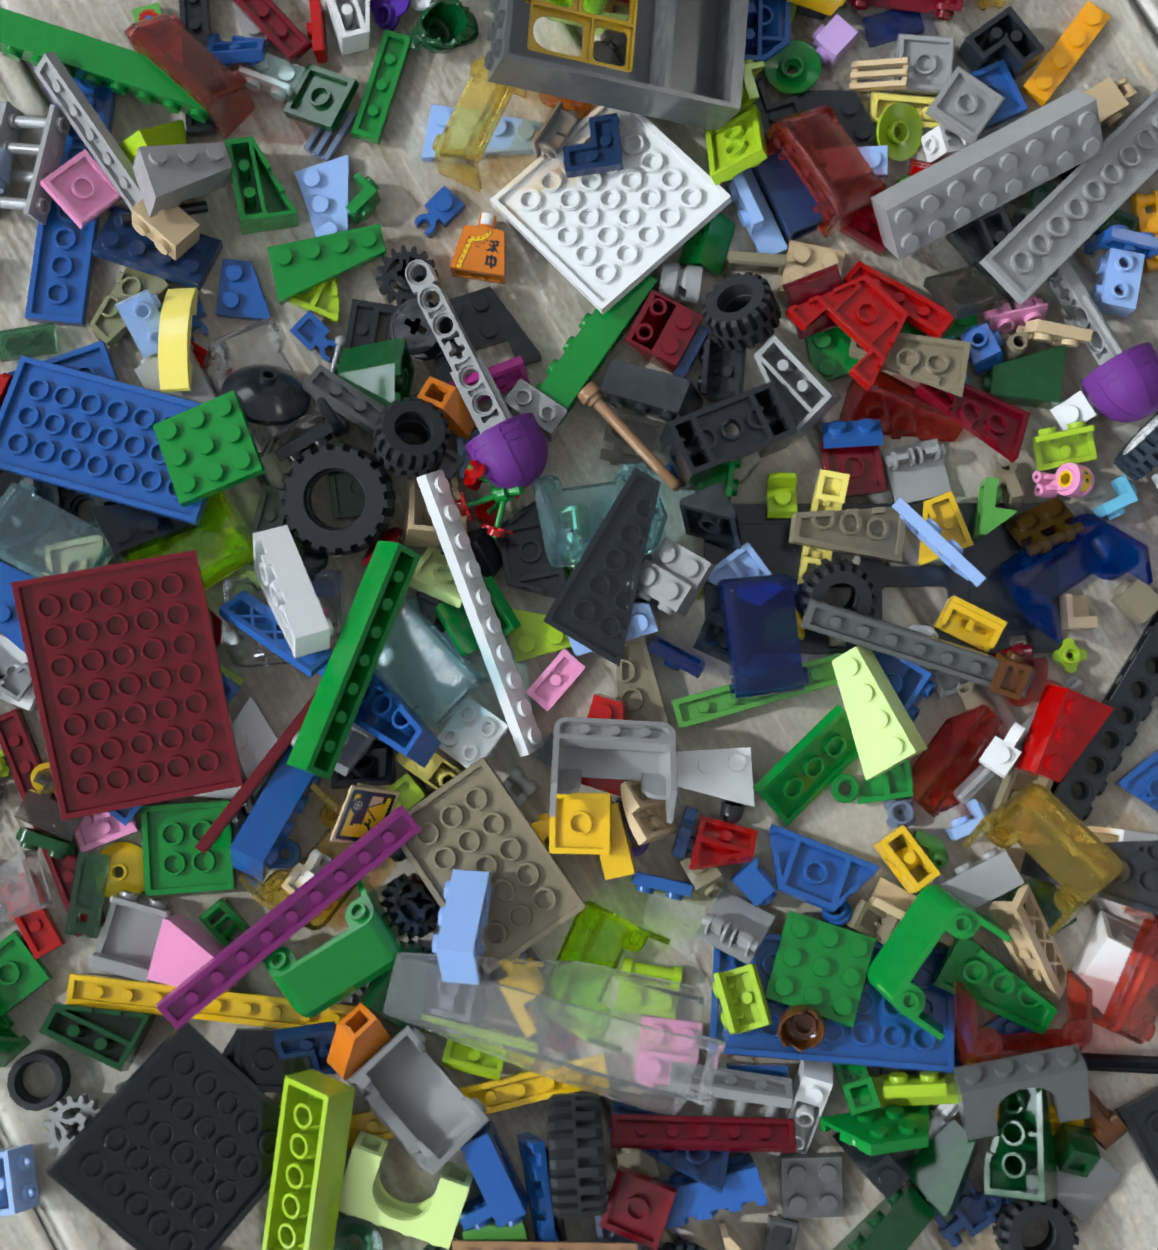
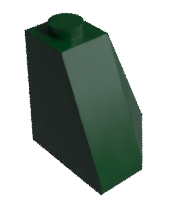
M397 338L342 350L341 359L336 361L335 364L336 375L384 406L388 405L391 407L392 401L398 399L399 402H402L403 398L410 397L415 369L406 338Z

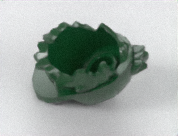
M437 0L430 7H426L419 15L416 26L409 35L410 40H412L411 47L417 51L424 47L435 54L450 53L458 47L475 42L478 38L479 27L470 8L463 6L459 0Z

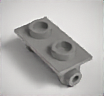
M559 100L555 108L548 112L545 123L533 135L532 147L535 159L541 155L546 160L555 158L566 142L565 138L559 136V134L569 137L578 124V113L572 109L569 111L564 110L562 100Z

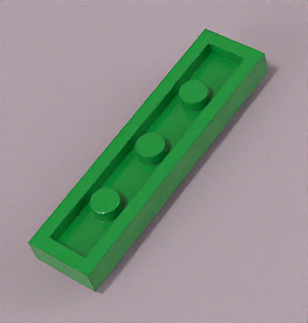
M387 29L384 30L351 131L352 137L380 145L411 49L412 40H410L408 35Z

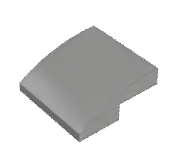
M1102 1157L1087 1178L1060 1172L1057 1166L1056 1199L1084 1222L1121 1175Z

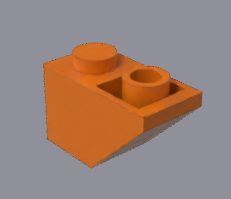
M429 376L416 398L422 399L424 404L428 402L434 404V410L440 409L443 412L442 419L447 418L450 432L469 440L477 426L459 390L450 384Z
M359 1003L337 1024L327 1062L346 1081L391 1037L378 1018L362 1003Z

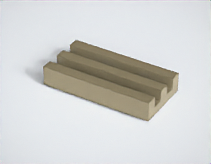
M728 250L725 270L780 275L785 266L786 255Z

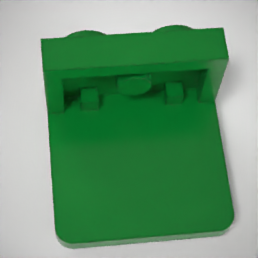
M490 576L483 580L490 593L492 605L497 618L500 620L501 629L506 639L522 625L495 580ZM445 602L439 603L434 609L435 613L462 656H468L480 651L464 605L462 604L459 609Z

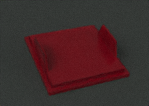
M834 264L782 286L788 305L791 307L795 304L798 306L808 302L809 298L816 295L822 296L829 293L835 287L842 285L843 282L838 266ZM823 314L805 332L795 325L799 339L838 326L826 314Z

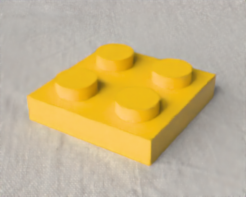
M575 792L573 794H557L555 817H550L549 853L610 855L612 793Z

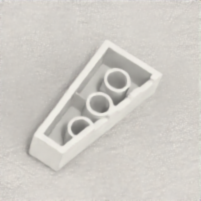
M284 525L253 533L254 575L294 657L298 658L330 649V636L334 633L332 623L329 618H325L320 599L316 596L288 526Z

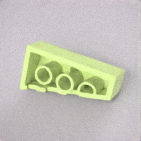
M855 646L832 661L866 780L878 777L928 749L871 649Z

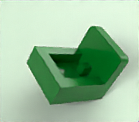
M357 172L353 177L356 185L362 191L346 206L349 217L358 225L363 219L367 220L372 216L376 209L375 207L381 202L377 191L379 189L378 185L369 176L364 178Z

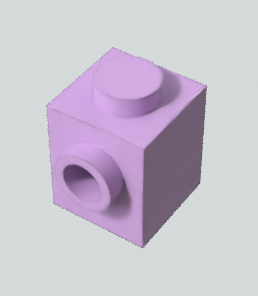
M838 14L826 26L821 24L812 36L814 39L812 47L819 54L821 64H826L831 69L852 48L858 31Z

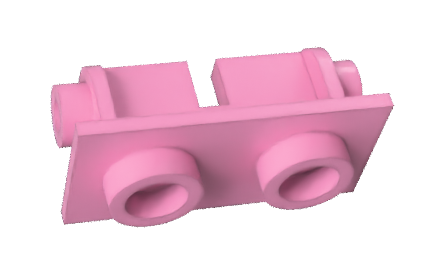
M1033 296L1021 305L1014 301L1015 310L1011 309L1009 302L991 305L989 309L984 310V317L986 321H990L989 328L991 331L997 330L998 333H1007L1011 330H1016L1019 325L1025 326L1026 321L1045 320L1049 304H1043L1042 298Z

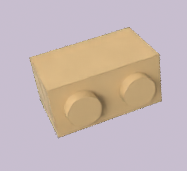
M143 199L131 208L134 229L140 235H146L154 242L156 248L162 254H168L175 261L199 241L200 225L179 206L165 208L158 211V214L149 218Z

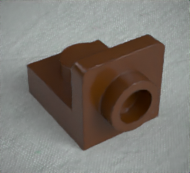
M1008 650L1007 654L997 652L996 658L1000 662L989 690L1020 701L1033 667L1025 661L1026 656L1011 650Z

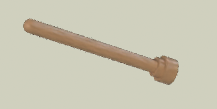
M595 382L588 383L577 395L580 402L584 406L594 407L672 491H679L681 489L680 481L603 401V395L600 393L601 389Z

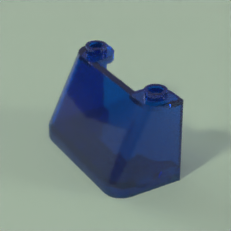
M785 573L719 580L717 582L718 595L722 601H725L721 608L724 612L730 663L729 675L734 676V678H731V684H729L731 699L803 691L804 685L809 684L807 667H802L794 602V596H798L796 578L791 579L790 574Z

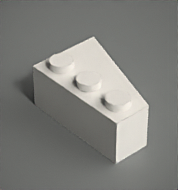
M751 747L676 752L677 787L755 807Z

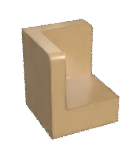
M1072 594L1059 596L1060 632L1086 631L1098 628V617L1090 616L1088 596H1072Z

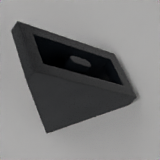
M487 528L468 531L467 535L470 539L475 559L480 566L481 575L485 577L492 576L494 579L503 566V560L493 537L487 535Z

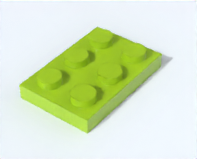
M756 104L737 113L719 131L710 129L705 131L710 177L715 185L732 180L740 172L756 167L768 158L761 112Z

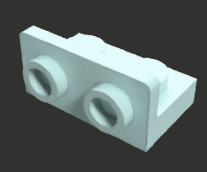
M266 53L264 61L256 65L240 66L238 73L247 88L253 91L261 89L268 92L273 98L285 101V99L289 100L305 67L295 63L291 65L287 60Z

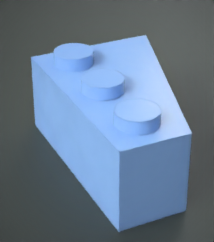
M453 869L451 880L445 883L444 899L446 903L445 907H440L438 914L440 931L439 934H434L432 951L437 953L443 982L480 984L481 975L478 972L477 961L478 956H483L484 945H481L484 927H487L492 892L489 872Z

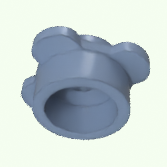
M904 797L902 800L894 801L891 799L885 801L884 808L888 812L886 823L889 827L896 828L901 824L912 826L915 823L916 818L912 807L914 803L911 798ZM899 809L902 810V815L897 814Z

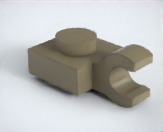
M1009 461V470H1004L999 462H995L993 473L996 478H999L1001 496L1006 509L1019 511L1022 500L1026 497V491L1023 482H1019L1016 476L1017 463L1016 461L1014 463Z

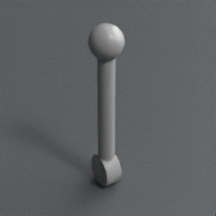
M342 335L335 338L336 349L330 371L335 373V364L339 360L341 349L346 344V338Z

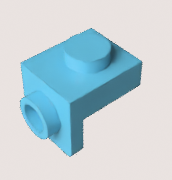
M1126 475L1111 481L1117 497L1092 509L1097 520L1105 516L1112 520L1126 513L1124 507L1138 501L1136 487L1131 480L1127 479Z

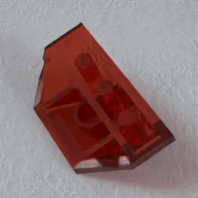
M982 704L946 719L927 745L928 749L924 750L913 764V801L930 816L935 817L940 812L947 811L960 804L952 794L953 790L980 765V757L994 737H998L1003 721L988 706Z

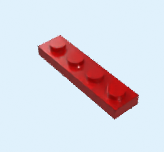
M858 261L843 279V284L867 274L909 313L905 320L906 323L931 337L943 338L956 321L957 314L861 261Z

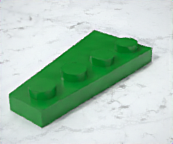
M380 224L267 247L280 305L289 302V299L301 293L304 295L314 290V287L326 281L331 282L339 278V275L351 269L356 270L387 255Z
M955 937L932 979L935 986L1044 1035L1058 1010L1054 1003L971 937L967 939Z

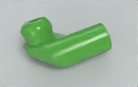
M916 829L913 834L915 841L919 846L926 848L929 859L937 869L944 868L949 857L943 840Z

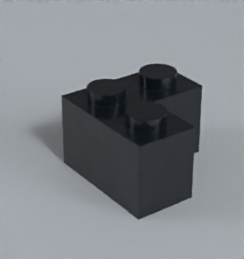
M1009 6L967 36L957 54L971 72L982 69L995 60L1000 61L1004 59L1013 79L1016 80L1037 64L1046 49L1014 9Z

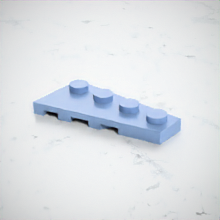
M432 104L422 152V161L429 162L439 158L456 160L458 157L466 156L484 158L486 155L501 154V156L534 154L532 138L535 132L541 129L543 124L538 121Z

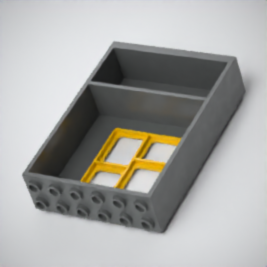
M491 0L490 12L494 13L493 22H490L488 27L487 41H491V49L487 51L484 64L485 70H489L488 82L719 131L741 110L749 0H630L629 18L626 21L586 12L583 8L584 0H572L570 7L554 5L546 0ZM544 16L580 23L583 27L581 55L572 56L542 48L536 42L533 35L534 23ZM596 28L616 31L626 35L627 43L624 66L603 63L594 59L593 49Z

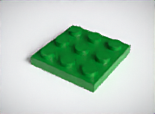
M234 390L153 425L179 504L183 507L266 473L241 401Z
M231 800L143 806L141 808L145 896L237 888L236 868L232 867L230 846L234 841L232 822L207 853L204 854L195 848Z
M789 910L764 993L766 1000L787 1007L806 1004L817 1009L823 1019L852 1028L876 939Z

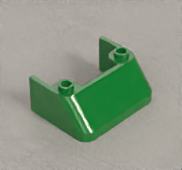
M364 877L356 883L361 896L351 902L345 912V919L349 929L297 960L295 953L287 947H279L263 959L270 976L294 1010L303 1017L311 1018L392 969L402 959V945L393 927H389V918H385L382 915L385 913V910L380 905V900L374 887Z
M935 883L927 884L920 890L869 965L868 980L900 1013L941 1041L945 1036L943 1025L922 1011L926 1003L925 994L911 980L945 931L956 938L967 939L972 937L982 925L1008 943L1012 937L1007 929L943 886Z

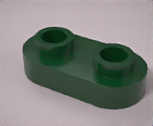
M20 826L16 839L21 841V847L38 851L40 847L49 850V856L61 860H66L67 856H73L77 847V843L25 826Z

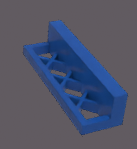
M245 590L219 608L220 616L309 677L316 673L323 676L333 650L326 649L295 658L271 608Z

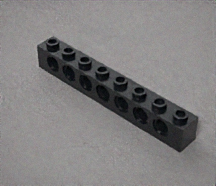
M1158 610L1153 614L1101 703L1114 708V710L1061 782H1053L1050 796L1046 800L1044 807L1069 823L1080 824L1081 821L1084 822L1090 816L1093 809L1090 805L1095 797H1099L1106 789L1108 782L1105 780L1109 773L1115 771L1121 764L1123 759L1120 756L1126 746H1130L1135 740L1138 733L1135 731L1140 721H1145L1152 711V706L1150 705L1155 696L1158 697ZM1148 659H1152L1155 662L1156 670L1154 673H1151L1147 668ZM1134 683L1138 684L1141 688L1139 698H1136L1132 693ZM1119 708L1126 712L1127 717L1124 723H1121L1117 718ZM1105 733H1108L1112 739L1109 748H1106L1102 743V737ZM1090 758H1093L1097 763V769L1094 773H1091L1087 768V762ZM1075 783L1080 784L1082 788V794L1079 798H1075L1072 794V787Z

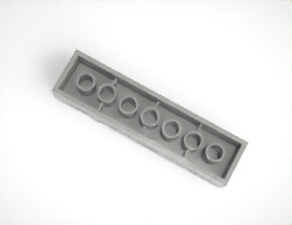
M1076 88L871 197L885 248L900 260L1104 152L1097 100Z

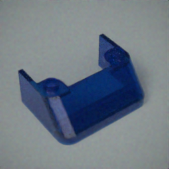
M1085 513L1074 517L1073 523L1069 525L1081 522L1085 528V532L1077 535L1075 540L1067 544L1062 542L1052 547V551L1044 555L1039 553L1033 557L1028 555L1025 548L1000 566L1002 581L1027 621L1058 644L1063 641L1057 606L1050 601L1094 574L1104 580H1115L1128 572L1147 585L1153 583L1148 546L1094 514ZM1056 532L1050 533V534L1046 535V537H1048V536H1050V535H1052V534H1054V533H1056Z

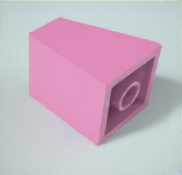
M177 914L164 918L147 979L178 987L221 952L224 947L185 915ZM236 981L232 986L236 987L238 981ZM232 986L225 990L221 995L230 991L232 989Z

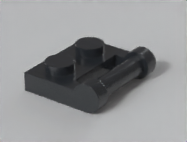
M352 299L344 349L376 343L381 315L389 317L385 341L392 340L390 337V323L394 312L399 306Z

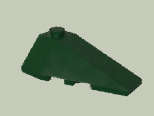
M1026 1088L1015 1091L1006 1096L1001 1102L1002 1109L997 1122L998 1135L993 1136L990 1149L986 1152L984 1159V1194L1046 1202L1057 1197V1164L1047 1093L1042 1088Z

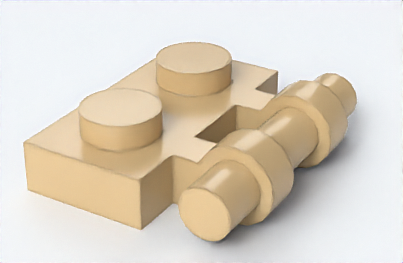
M1036 319L1026 321L1025 326L1019 325L1016 333L1025 334L1028 342L1031 343L1041 341L1049 343L1051 347L1066 346L1077 348L1079 343L1091 342L1093 330Z

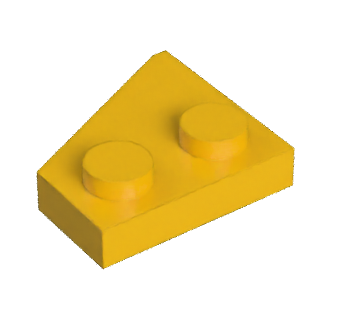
M952 491L924 501L922 518L925 521L928 518L932 519L942 529L940 535L947 542L953 539L963 549L974 545ZM920 540L919 566L940 559Z

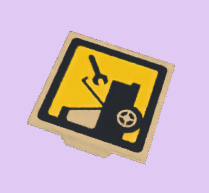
M360 783L351 785L330 841L355 843L393 812L400 792L380 789L374 785Z

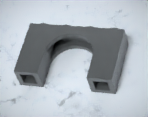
M1077 1044L953 1068L959 1114L968 1141L998 1135L996 1110L999 1103L1009 1094L1026 1088H1042L1050 1091V1099L1059 1123L1091 1117L1088 1069Z

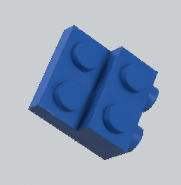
M876 652V659L912 722H914L920 713V709L917 707L923 697L928 699L937 686L933 682L936 677L915 663Z

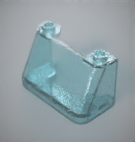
M645 462L623 465L616 473L614 481L562 488V482L556 476L545 475L535 478L533 492L546 556L551 566L566 567L578 563L634 468L636 467L650 475ZM659 494L645 553L654 550L659 544L668 518Z
M21 480L19 484L12 482L1 496L0 559L36 578L108 565L113 555L99 529L35 494L37 488Z
M405 595L376 667L418 713L417 715L427 727L437 729L481 690L489 680L480 670L476 672L472 667L468 669L471 663L468 660H464L430 623L425 612H418L422 605L413 595Z

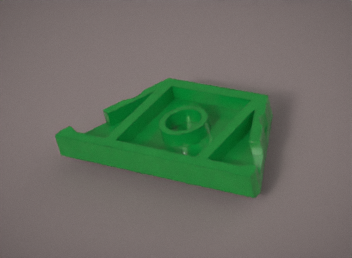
M890 1104L886 1107L851 1116V1113L822 1116L819 1119V1128L825 1133L832 1129L839 1132L841 1141L848 1145L856 1146L860 1151L870 1156L929 1147V1105L900 1106Z

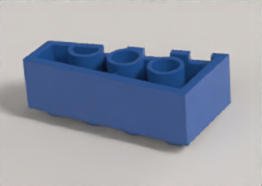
M741 1151L729 1155L722 1193L711 1189L680 1171L669 1176L670 1179L662 1181V1183L678 1189L664 1230L686 1225L689 1222L688 1217L692 1216L696 1220L713 1218L720 1209L730 1210L731 1213L742 1211L744 1209L743 1206L747 1202L756 1200L757 1206L768 1204L751 1154H744Z

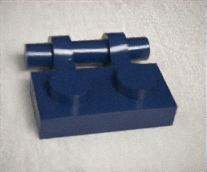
M969 1178L966 1181L955 1211L957 1216L949 1223L946 1222L920 1192L918 1193L937 1213L933 1219L939 1226L938 1232L943 1239L949 1241L953 1248L962 1243L963 1240L957 1232L964 1227L970 1236L974 1237L997 1220L994 1215H986L985 1211L989 1207L985 1202L976 1203L974 1201L978 1191Z

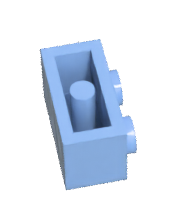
M1110 248L1102 257L1098 258L1095 267V273L1099 274L1098 281L1093 286L1091 298L1101 313L1126 318L1136 310L1145 254Z
M144 290L115 304L143 358L158 353L161 315L159 311L162 310V304L156 293L150 295L148 290Z
M33 1144L1 1149L0 1217L14 1215L40 1206Z

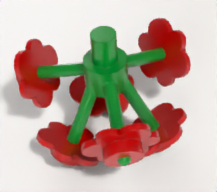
M472 460L464 473L465 487L472 491H477L481 487V483L485 482L492 486V494L467 502L464 492L460 490L461 499L456 500L461 516L467 515L470 523L473 522L470 508L476 506L473 510L474 515L481 519L482 524L480 527L488 529L487 535H491L493 539L498 537L504 538L505 533L514 535L513 531L501 529L506 502L513 501L524 494L526 487L498 488L491 484L483 475L486 471L484 463L480 464L477 460Z

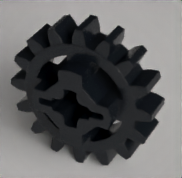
M405 245L401 246L400 253L391 249L392 257L383 256L382 261L385 265L377 266L376 268L381 275L376 277L377 284L382 285L379 291L381 295L387 294L386 299L389 304L396 300V304L399 306L408 299L417 298L409 284L407 287L404 281L405 269L411 261L416 259L423 260L430 264L432 268L435 267L433 259L427 261L428 254L426 251L418 255L416 246H413L411 252H407ZM424 266L417 267L413 272V278L416 282L423 281L427 276ZM399 288L403 291V294L396 292L394 289ZM429 293L427 296L430 299L433 297L432 293Z
M404 873L387 884L388 888L382 891V895L386 899L380 902V905L386 907L387 911L382 915L385 918L390 917L392 921L389 923V927L397 926L399 936L407 932L408 939H413L416 936L420 939L437 928V913H439L440 906L422 879L417 880L415 873L408 877Z

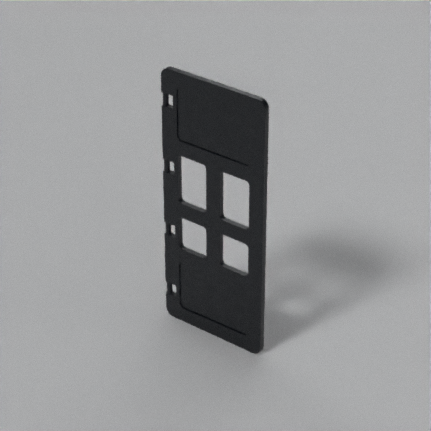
M894 503L842 504L841 510L892 507ZM908 503L922 517L923 503ZM957 503L974 544L963 549L962 556L986 577L978 587L970 580L967 581L955 573L946 564L945 566H884L881 560L859 556L860 563L858 566L872 579L871 582L875 585L877 591L874 593L878 598L877 605H872V608L875 610L874 618L882 620V589L885 587H943L947 591V599L955 595L1007 622L993 649L990 648L988 653H995L1011 647L1010 636H1025V644L1031 643L1033 653H1051L1057 650L1061 644L1058 546L1052 547V551L1044 555L1039 553L1030 557L1026 547L1033 543L1031 542L1021 547L1007 530L1006 521L979 540L973 539L977 503ZM1004 503L995 505V507L1006 509ZM1021 503L1020 510L1010 518L1042 503ZM732 504L738 517L742 546L747 542L751 545L782 587V590L757 607L706 581L704 584L705 619L711 607L719 610H725L732 616L745 622L754 623L757 627L764 630L766 629L764 618L783 606H788L791 609L797 608L801 616L804 617L800 609L801 605L797 599V595H800L797 581L803 546L789 543L792 518H767L766 504ZM797 504L798 512H810L811 504ZM1056 532L1050 533V534L1046 535V537H1048V536H1050V535H1052V534H1054V533H1056ZM704 539V559L713 565L718 564L738 549ZM837 583L829 588H846L851 587V585L847 583ZM805 629L804 638L784 650L778 648L775 644L769 646L763 636L755 654L845 653L859 645L845 641V646H829V636ZM935 630L938 633L939 639L982 652L940 630Z

